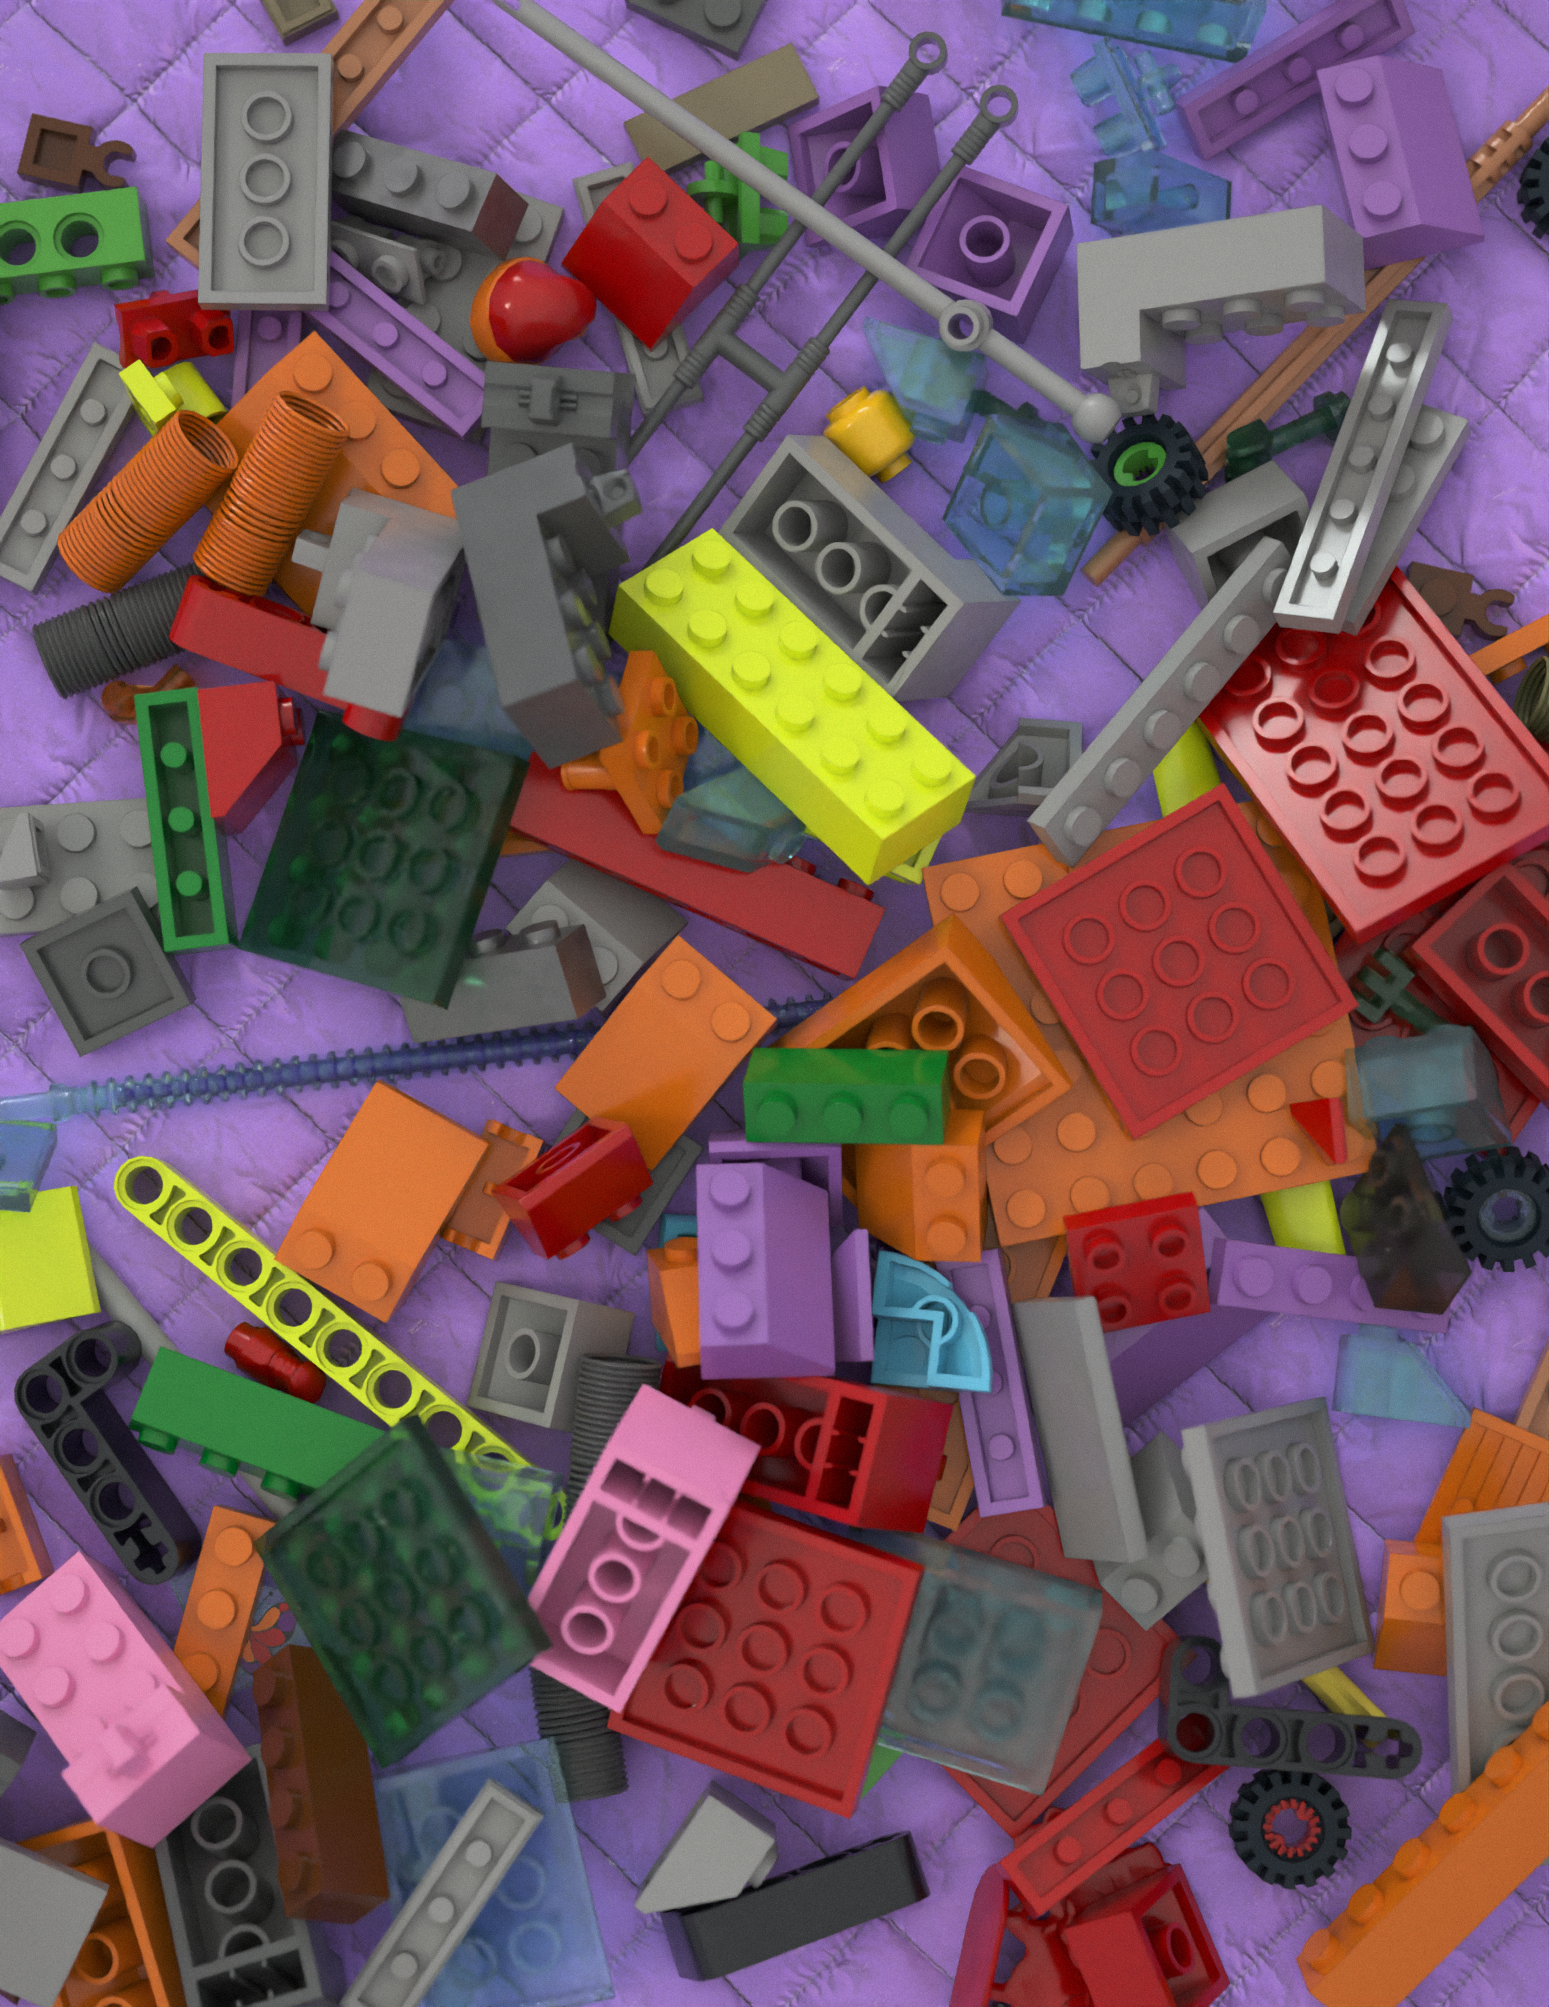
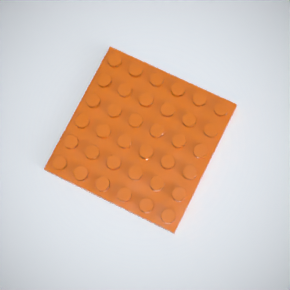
M1253 801L1237 803L1338 969L1323 896ZM1159 820L1103 831L1073 868L1056 861L1043 843L921 868L932 927L952 913L956 914L996 960L1073 1082L1070 1090L986 1147L987 1191L999 1248L1065 1234L1062 1216L1193 1191L1198 1207L1382 1169L1348 1013L1134 1141L1130 1137L1001 923L999 916ZM1339 1097V1100H1342L1348 1160H1345L1346 1163L1333 1166L1326 1165L1290 1116L1289 1104Z

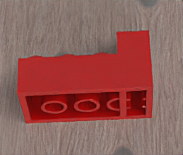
M669 1351L667 1352L661 1377L662 1380L660 1381V1392L690 1409L693 1405H696L716 1417L715 1422L761 1446L739 1492L856 1527L924 1533L936 1480L941 1481L944 1474L947 1456L943 1454L954 1405L900 1390L871 1386L839 1376L702 1379L701 1364L678 1368Z

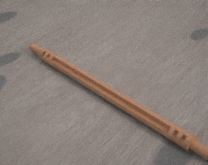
M1549 86L1514 122L1506 120L1466 161L1476 205L1533 147L1531 139L1549 121ZM1426 256L1364 271L1366 312L1345 315V322L1336 326L1313 327L1308 325L1194 442L1206 462L1204 465L1208 470L1209 481ZM1204 481L1202 484L1205 486L1209 481ZM1163 522L1159 523L1160 531L1164 529ZM1142 527L1139 537L1130 536L1125 528L1122 532L1117 531L1080 571L1089 582L1099 587L1139 544L1146 547L1158 534L1149 536L1144 527Z

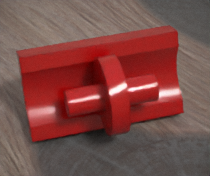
M165 289L151 292L148 299L115 305V316L120 333L119 362L124 369L139 359L145 367L153 369L172 365L175 361L206 355L215 357L231 354L234 350L233 321L231 320L230 310H202L198 304V289L170 294Z

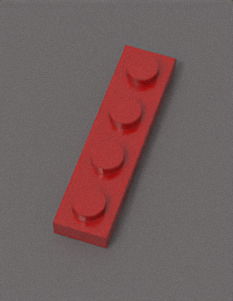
M1189 1713L1178 1722L1176 1728L1177 1740L1185 1750H1193L1199 1747L1205 1740L1207 1733L1206 1724L1197 1713ZM1157 1738L1002 1858L994 1867L1031 1917L1036 1919L1230 1766L1193 1763L1173 1757L1164 1750Z

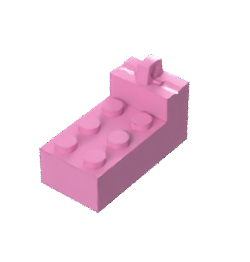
M643 1383L604 1449L501 1650L620 1714L730 1509L761 1446L715 1422L716 1417L696 1405H693L690 1409Z
M81 1551L74 1554L0 1620V1667L70 1764L61 1775L79 1797L97 1825L153 1848L252 1760L113 1570Z

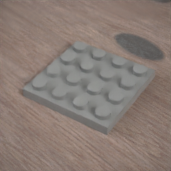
M1325 1397L1297 1401L1181 1429L1184 1442L1182 1464L1186 1475L1191 1479L1197 1509L1194 1521L1195 1531L1198 1540L1205 1550L1210 1576L1207 1588L1208 1598L1211 1607L1218 1617L1223 1643L1221 1648V1665L1224 1674L1230 1680L1233 1699L1258 1696L1375 1652Z

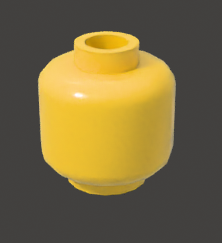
M864 385L849 394L825 414L830 423L826 426L823 436H826L869 478L875 475L881 484L885 483L912 462L906 451L916 440L915 428L887 391L875 390L870 393Z

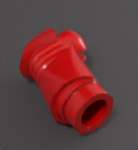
M242 1322L230 1333L224 1352L234 1360L237 1369L267 1387L282 1390L283 1393L312 1404L319 1401L326 1386L327 1377L324 1371L310 1360L301 1361L295 1351L266 1326L260 1328L258 1326L254 1327L247 1322Z

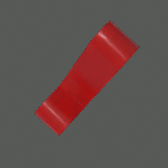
M189 576L169 633V639L173 643L193 653L264 680H275L280 686L345 710L342 718L343 723L363 735L383 741H396L405 726L416 693L401 718L324 695L323 692L329 672L318 669V664L326 636L330 629L310 624L312 616L262 596H246L243 593L221 586L206 576Z

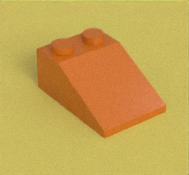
M677 935L629 991L554 1089L589 1119L598 1116L626 1123L635 1136L647 1168L652 1172L749 1060L753 1048H759L777 1027V1018L683 938Z
M377 1080L303 1202L274 1260L387 1323L407 1301L491 1141L383 1080Z

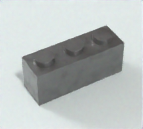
M344 129L340 130L333 146L332 200L349 215L359 216L371 223L499 261H505L529 204L497 173Z
M547 920L523 928L518 935L504 937L502 929H492L470 936L463 944L450 945L448 938H437L413 947L411 949L413 957L391 971L413 1042H428L577 1020L607 997L585 924L559 928L556 920Z

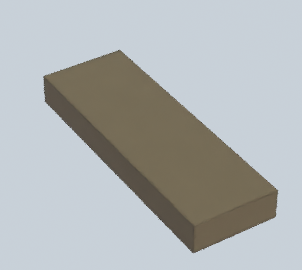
M792 43L672 99L734 144L738 143V135L742 131L759 133L819 104V96ZM646 112L623 122L624 130L640 162L648 156L668 176L708 157Z

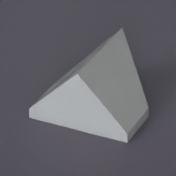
M1019 718L1017 730L975 779L964 812L1030 817L1082 755V722Z

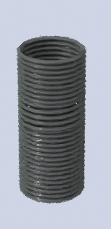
M194 561L193 563L188 562L187 566L182 564L181 568L176 567L175 571L170 569L169 573L164 571V574H158L157 578L152 576L151 580L140 581L139 585L135 583L133 587L123 588L122 592L117 590L116 594L111 593L109 598L103 596L102 601L96 599L95 604L89 601L88 607L82 604L80 608L75 607L74 611L70 609L68 613L58 614L56 618L52 616L51 620L40 621L39 625L34 623L32 633L38 652L54 688L62 699L67 700L68 696L73 698L74 694L84 693L86 689L91 690V687L102 686L103 682L108 683L109 680L119 679L120 674L126 676L127 671L133 674L134 669L140 671L141 666L147 668L151 663L156 664V661L167 660L168 656L173 658L174 654L179 655L180 651L185 653L186 649L176 645L169 639V633L189 576H206L198 569Z
M586 1353L579 1357L581 1360L579 1366L581 1368L578 1370L580 1375L578 1376L579 1382H577V1386L579 1388L576 1389L578 1394L575 1396L577 1401L575 1402L576 1408L574 1412L576 1414L574 1415L575 1421H573L575 1427L572 1428L574 1432L571 1435L573 1440L571 1441L572 1447L570 1451L572 1453L569 1457L572 1462L568 1465L571 1470L568 1472L570 1478L567 1480L569 1486L566 1488L567 1493H565L567 1497L565 1503L567 1505L564 1506L565 1512L563 1514L565 1518L563 1519L564 1525L562 1529H564L586 1483L591 1477L586 1475H592L594 1469L586 1467H596L611 1436L642 1384L644 1383L660 1392L661 1384L659 1382L662 1380L660 1375L663 1374L660 1370L663 1368L660 1361L615 1353Z
M530 1665L528 1668L531 1672L529 1677L532 1678L530 1681L533 1685L531 1690L534 1691L531 1696L535 1698L533 1703L536 1704L533 1710L538 1712L535 1718L539 1720L536 1726L540 1728L537 1733L541 1736L538 1741L542 1743L539 1748L542 1750L540 1755L543 1756L541 1760L544 1763L542 1768L545 1769L543 1772L546 1776L544 1781L547 1782L545 1788L548 1789L546 1794L549 1796L547 1801L550 1803L580 1802L608 1797L627 1791L630 1785L627 1784L628 1778L625 1777L628 1772L625 1771L626 1765L624 1762L626 1759L623 1758L624 1752L622 1749L624 1746L621 1745L623 1739L620 1738L622 1733L606 1728L607 1726L598 1727L608 1724L611 1709Z

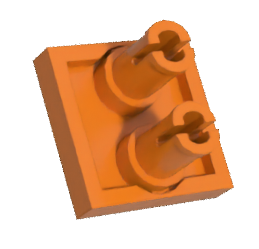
M630 651L619 686L625 707V713L617 715L623 742L562 764L561 778L564 787L568 791H577L578 789L617 790L643 834H667L674 809L680 806L683 799V777L689 756L696 752L698 746V726L696 720L688 714L677 693L674 680L668 677L654 651Z

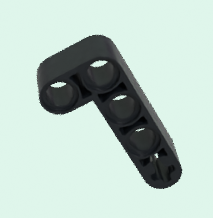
M107 1321L74 1334L25 1370L17 1379L14 1388V1399L19 1412L128 1572L139 1582L146 1585H158L192 1567L201 1553V1536L189 1515L105 1394L108 1389L128 1376L138 1366L142 1356L141 1341L137 1333L123 1322ZM97 1340L102 1341L109 1349L111 1354L109 1368L104 1367L96 1358L95 1344ZM48 1376L54 1378L61 1388L62 1399L60 1404L55 1402L47 1392L46 1381ZM84 1429L90 1431L97 1440V1457L91 1455L84 1447L82 1441ZM120 1483L127 1485L132 1490L135 1497L133 1510L127 1508L121 1502L118 1493ZM149 1518L152 1524L141 1528L138 1523ZM162 1543H164L168 1549V1552L164 1556H162L158 1550V1547L161 1546Z
M1186 1635L1172 1641L1164 1651L1161 1662L1157 1731L1158 1739L1164 1750L1173 1757L1200 1764L1383 1779L1403 1778L1412 1773L1420 1763L1423 1752L1421 1739L1416 1730L1407 1722L1381 1716L1228 1704L1230 1680L1222 1669V1645L1215 1639L1205 1636ZM1199 1646L1207 1652L1211 1667L1209 1674L1203 1681L1191 1684L1184 1678L1180 1663L1182 1656L1188 1649ZM1189 1713H1197L1201 1716L1206 1724L1207 1731L1205 1740L1199 1747L1193 1750H1185L1179 1744L1176 1737L1178 1722ZM1261 1718L1270 1728V1744L1259 1755H1251L1242 1744L1243 1728L1253 1719ZM1319 1724H1326L1335 1734L1336 1744L1334 1751L1329 1757L1317 1761L1308 1751L1307 1739L1314 1727ZM1388 1736V1739L1397 1741L1399 1745L1398 1753L1389 1754L1385 1759L1384 1756L1379 1754L1356 1751V1738L1383 1741Z
M906 1830L881 1836L763 1880L758 1888L752 1885L742 1889L737 1897L663 1910L659 1914L679 1977L694 1981H707L737 1972L907 1907L927 1898L931 1893L911 1831Z

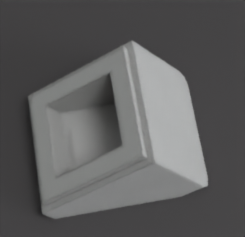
M28 812L17 815L0 857V889L4 891L48 884L50 879H52L44 825Z

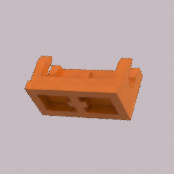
M488 1119L481 1136L491 1141V1144L440 1238L498 1262L512 1229L513 1222L491 1190L542 1155L547 1143L530 1134L512 1129L503 1123Z
M12 1454L0 1455L1 1596L50 1577L55 1572Z

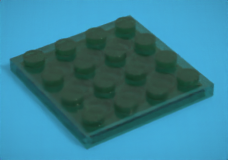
M319 709L239 941L240 948L237 949L258 957L448 1010L530 763L516 755L406 729L401 731L396 741L378 740L348 727L342 721V714Z
M418 1414L397 1422L253 1543L382 1770L401 1761L554 1647L546 1630Z

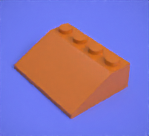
M315 330L266 372L216 424L235 447L239 458V465L241 464V459H244V454L247 453V448H250L252 438L255 437L258 426H261V421L264 420V415H267V410L270 409V404L273 403V398H276V393L286 390L308 396L333 410L349 425L350 435L347 436L348 441L344 442L345 446L342 447V452H339L336 463L333 464L330 474L324 480V485L318 491V496L312 502L313 507H310L307 518L303 520V525L299 527L296 538L292 540V545L289 546L287 556H284V561L281 562L278 572L272 578L301 612L311 616L323 573L291 561L296 539L302 530L307 529L332 536L340 504L344 498L348 497L352 487L457 519L450 490L459 487ZM232 476L203 505L211 514H215L216 507L220 506V500H223V494L227 493V487L230 486Z
M955 913L949 915L766 1047L949 1050L951 1109L985 1110L986 1147L1070 1090L1073 1084L996 960ZM841 1143L842 1193L858 1209L855 1144Z

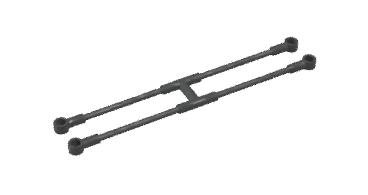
M925 31L917 34L912 39L909 45V59L881 95L882 103L811 196L812 200L824 207L892 114L903 109L910 100V97L918 89V86L922 84L928 75L939 73L945 67L948 61V51L945 41L940 35ZM925 44L936 45L940 49L939 57L931 63L919 61L917 52L921 46ZM994 85L983 92L980 99V112L951 149L953 156L882 250L896 258L966 164L970 166L999 128L1010 126L1016 120L1019 104L1016 94L1011 88L1005 85ZM995 97H1005L1011 102V108L1006 115L1001 117L994 116L987 110L989 102ZM796 219L793 220L745 285L741 283L738 289L734 291V294L731 295L730 299L692 347V350L689 351L680 366L677 367V370L673 373L674 381L630 438L628 467L686 389L694 388L695 384L698 383L706 369L709 368L718 355L722 356L769 392L754 414L748 419L747 424L743 426L745 433L642 570L678 548L757 441L762 443L769 432L772 431L780 417L784 415L811 379V376L814 375L815 371L826 359L827 355H829L830 350L828 347L879 280L866 270L817 337H810L797 354V357L793 359V362L785 371H782L734 333L760 300L758 293L806 231L807 227ZM606 631L604 634L608 644L611 645L614 639L608 634L609 631Z

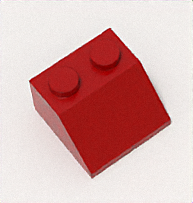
M647 156L601 202L561 262V266L575 280L585 284L594 293L595 299L651 353L739 266V243Z
M275 680L197 690L211 818L223 827L229 835L243 833L298 764L296 746L306 745V731L301 707L296 708L294 698L287 697Z
M595 1116L491 1190V1192L535 1255L547 1260L556 1255L558 1260H562L583 1248L591 1239L587 1232L608 1217L611 1222H615L634 1211L643 1202L639 1194L654 1183L635 1136L628 1125Z
M1180 1863L1168 1866L1089 1905L1063 1929L1067 1938L1069 1957L1073 1965L1081 1971L1093 2000V2007H1209L1231 1984Z

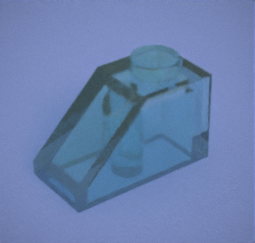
M1153 149L1094 162L1091 224L1118 235L1127 236L1230 219L1232 182Z
M866 316L862 330L867 347L901 415L911 423L909 432L917 438L933 444L943 445L946 439L963 444L989 377L986 355L974 351H957L950 348L944 341Z
M744 766L678 795L655 842L665 851L751 873L770 863L783 864L790 860L805 842V836L802 833L806 825Z
M1359 1323L1358 1335L1340 1334L1331 1411L1470 1429L1471 1414L1415 1343L1396 1340L1398 1328Z

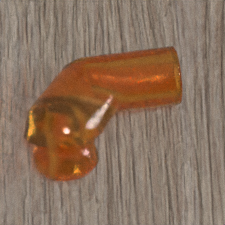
M175 663L154 686L128 685L126 682L118 680L109 683L102 691L101 704L111 719L123 725H137L134 702L135 694L197 687L199 684L181 666Z

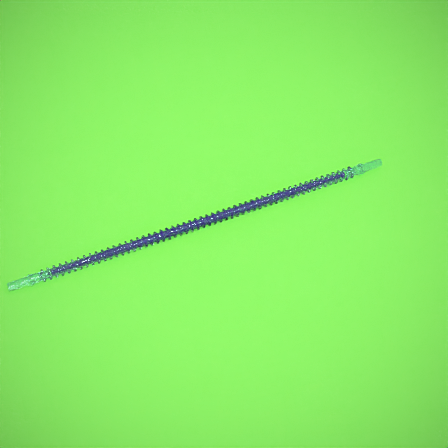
M828 991L824 992L823 999L814 1000L813 996L808 993L805 995L803 1002H795L793 996H788L786 1003L782 1005L777 1004L774 998H770L768 1005L764 1006V1008L777 1018V1027L773 1030L772 1035L778 1037L780 1029L789 1028L791 1030L832 1001L834 998H832L831 993ZM605 1018L603 1020V1025L608 1020V1018ZM586 1020L584 1028L581 1029L575 1028L573 1022H568L566 1030L557 1031L556 1026L550 1024L548 1032L539 1033L537 1027L533 1026L527 1035H520L518 1029H513L510 1037H502L500 1031H495L493 1038L489 1040L484 1039L482 1034H476L474 1041L466 1042L464 1037L461 1036L457 1037L456 1043L447 1044L446 1039L438 1040L436 1046H429L428 1042H421L418 1048H410L408 1042H403L401 1049L397 1051L392 1050L389 1044H385L382 1052L374 1053L372 1047L367 1046L364 1049V1054L355 1055L354 1050L349 1048L346 1050V1056L337 1057L336 1052L331 1050L328 1052L326 1059H319L316 1053H311L308 1061H300L298 1055H293L290 1063L283 1064L279 1057H275L272 1060V1065L264 1066L263 1062L257 1059L254 1061L252 1068H245L244 1063L239 1061L236 1063L234 1070H227L224 1064H219L216 1072H209L206 1066H201L198 1074L195 1075L190 1074L187 1068H183L180 1071V1076L172 1077L170 1071L165 1070L162 1072L160 1079H154L153 1075L147 1072L144 1074L142 1081H135L133 1075L129 1074L125 1077L124 1083H117L114 1077H109L106 1085L103 1086L98 1085L95 1079H91L88 1082V1087L81 1088L67 1087L64 1083L50 1084L49 1091L0 1097V1123L51 1116L54 1123L66 1122L71 1116L85 1112H91L94 1118H99L104 1109H109L111 1115L117 1116L122 1107H127L131 1114H135L140 1105H146L147 1109L152 1112L156 1109L158 1103H164L167 1109H172L175 1106V1101H183L186 1107H191L193 1099L200 1098L203 1104L209 1105L214 1096H220L221 1101L227 1103L232 1094H238L239 1098L244 1101L248 1098V1093L257 1092L259 1098H264L267 1090H275L278 1096H282L285 1093V1088L288 1087L294 1088L296 1094H301L303 1086L312 1085L313 1090L319 1092L324 1083H330L332 1089L336 1090L340 1087V1082L349 1081L351 1087H356L359 1079H367L370 1085H374L377 1077L380 1076L386 1077L388 1083H393L395 1075L404 1074L405 1079L411 1081L413 1074L416 1072H422L424 1078L428 1079L431 1077L433 1070H441L443 1076H448L451 1068H459L461 1074H466L468 1067L475 1065L478 1066L480 1072H484L487 1064L496 1063L497 1068L502 1070L505 1067V1062L514 1061L515 1066L520 1068L523 1066L525 1059H532L534 1064L538 1066L541 1064L543 1057H551L553 1063H558L560 1056L564 1054L569 1055L570 1059L575 1061L578 1058V1054L582 1053L602 1026H594L591 1020Z

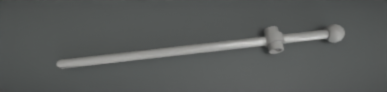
M492 0L500 9L939 321V332L942 340L950 348L967 352L978 349L1072 416L1071 423L1073 429L1082 440L1090 444H1102L1115 429L1122 417L1119 405L1112 397L1103 393L1085 395L994 330L990 310L983 303L970 299L955 302L535 1L517 0L520 2V9L518 10L505 0ZM964 314L968 315L973 322V331L969 337L961 332L959 326L960 319Z

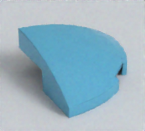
M879 1250L872 1302V1315L878 1318L870 1383L877 1386L921 1390L992 1393L993 1367L989 1342L977 1314L970 1312L964 1302L952 1290L953 1283L922 1262L901 1254Z

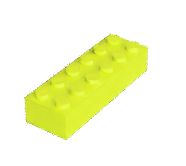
M713 528L618 585L608 634L628 654L630 651H654L668 677L674 680L677 693L686 710L868 886L961 823L976 776Z

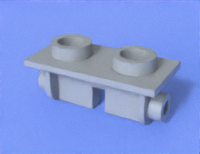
M349 215L345 219L339 218L336 222L331 220V250L383 292L421 305L427 303L424 281L431 274L438 275L441 273L446 262L444 251L439 250V246L435 241L429 239L421 240L402 234L395 240L393 230L365 222L361 217Z

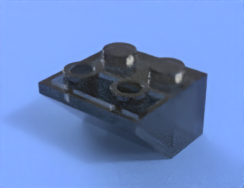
M1395 1123L1380 1148L1373 1153L1368 1172L1361 1175L1352 1191L1345 1196L1339 1209L1341 1223L1347 1231L1358 1261L1359 1272L1365 1280L1375 1308L1443 1315L1472 1271L1429 1165L1408 1126Z

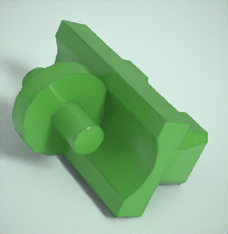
M742 131L738 135V143L735 145L787 181L788 154L760 146V133ZM713 160L705 162L704 180L695 181L687 185L686 193L700 207H704V211L739 243V260L752 250H772L788 228V215L785 211L760 208V194Z

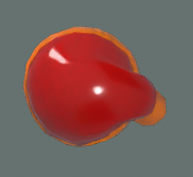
M529 256L514 257L498 264L481 283L472 302L469 324L479 351L486 356L488 361L538 366L557 353L566 341L581 338L585 334L588 325L595 320L597 304L594 293L582 282L558 274L540 259Z

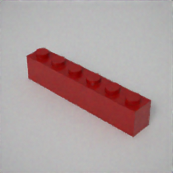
M532 751L498 827L844 981L856 979L886 909L871 902L875 894L872 890L844 878L839 879L837 886L813 876L817 867L795 855L782 852L779 860L756 851L755 849L759 841L737 829L723 826L721 833L718 834L697 824L700 814L681 804L678 808L674 809L667 834H643L617 790L578 789L577 791H568L562 782L561 765L549 769L535 751Z

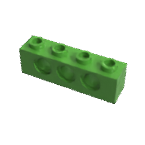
M137 186L0 203V306L12 303L15 300L14 295L39 292V295L44 298H64L76 294L77 287L101 284V287L106 290H127L137 287L139 279L155 278L147 204ZM85 235L99 237L98 245L90 255L80 258L70 255L71 247L78 238ZM22 243L36 245L35 254L30 261L23 265L8 264L9 255L17 245Z

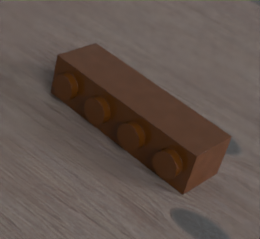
M288 1644L253 1672V1698L258 1709L262 1739L261 1758L266 1768L270 1798L269 1818L274 1827L279 1864L277 1877L279 1886L282 1889L285 1916L292 1919L353 1925L390 1899L354 1654Z

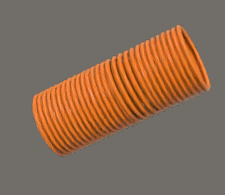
M286 390L276 393V398H273V403L270 404L267 415H264L261 426H258V431L255 432V437L252 438L250 448H247L244 459H241L238 470L232 476L230 486L227 487V493L223 494L220 506L216 507L215 514H212V519L209 525H207V530L204 531L201 541L195 547L192 558L199 570L221 586L243 593L246 596H262L267 593L269 584L272 583V578L278 572V567L284 561V556H287L292 540L296 538L299 527L303 525V520L307 518L310 507H313L312 502L315 501L318 491L324 485V480L330 474V469L336 463L339 452H342V447L345 446L344 442L348 441L347 436L350 435V428L342 417L308 396Z
M177 411L154 434V437L150 438V441L130 459V462L126 463V466L112 478V481L107 483V486L59 533L57 540L58 548L68 568L91 588L104 593L120 591L238 470L239 458L229 438L205 416L195 411Z

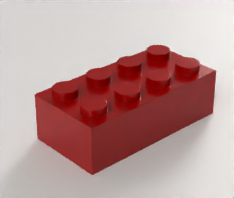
M1508 862L1472 883L1399 955L1549 1110V902Z

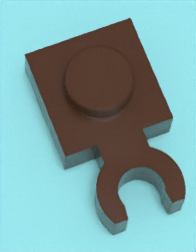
M32 113L17 174L22 181L75 193H83L87 177L97 179L100 186L105 190L127 188L129 185L126 179L108 174V167L113 161L118 159L135 162L137 154L132 146L118 140L105 142L99 147L95 146L97 133L91 126Z
M1413 561L1408 566L1406 578L1456 640L1461 636L1463 624L1471 625L1473 631L1486 640L1496 641L1507 635L1508 627L1494 625L1487 619L1486 608L1490 605L1509 608L1514 603L1515 596L1502 589H1491L1482 595L1473 594L1470 592L1474 575Z

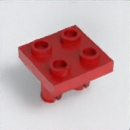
M1193 1191L1062 1216L1074 1297L1094 1296L1103 1333L1211 1312L1199 1208Z

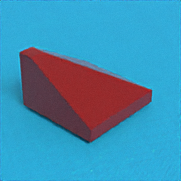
M1339 1097L1289 1104L1290 1116L1326 1165L1333 1166L1346 1163L1345 1160H1348L1342 1100H1339Z

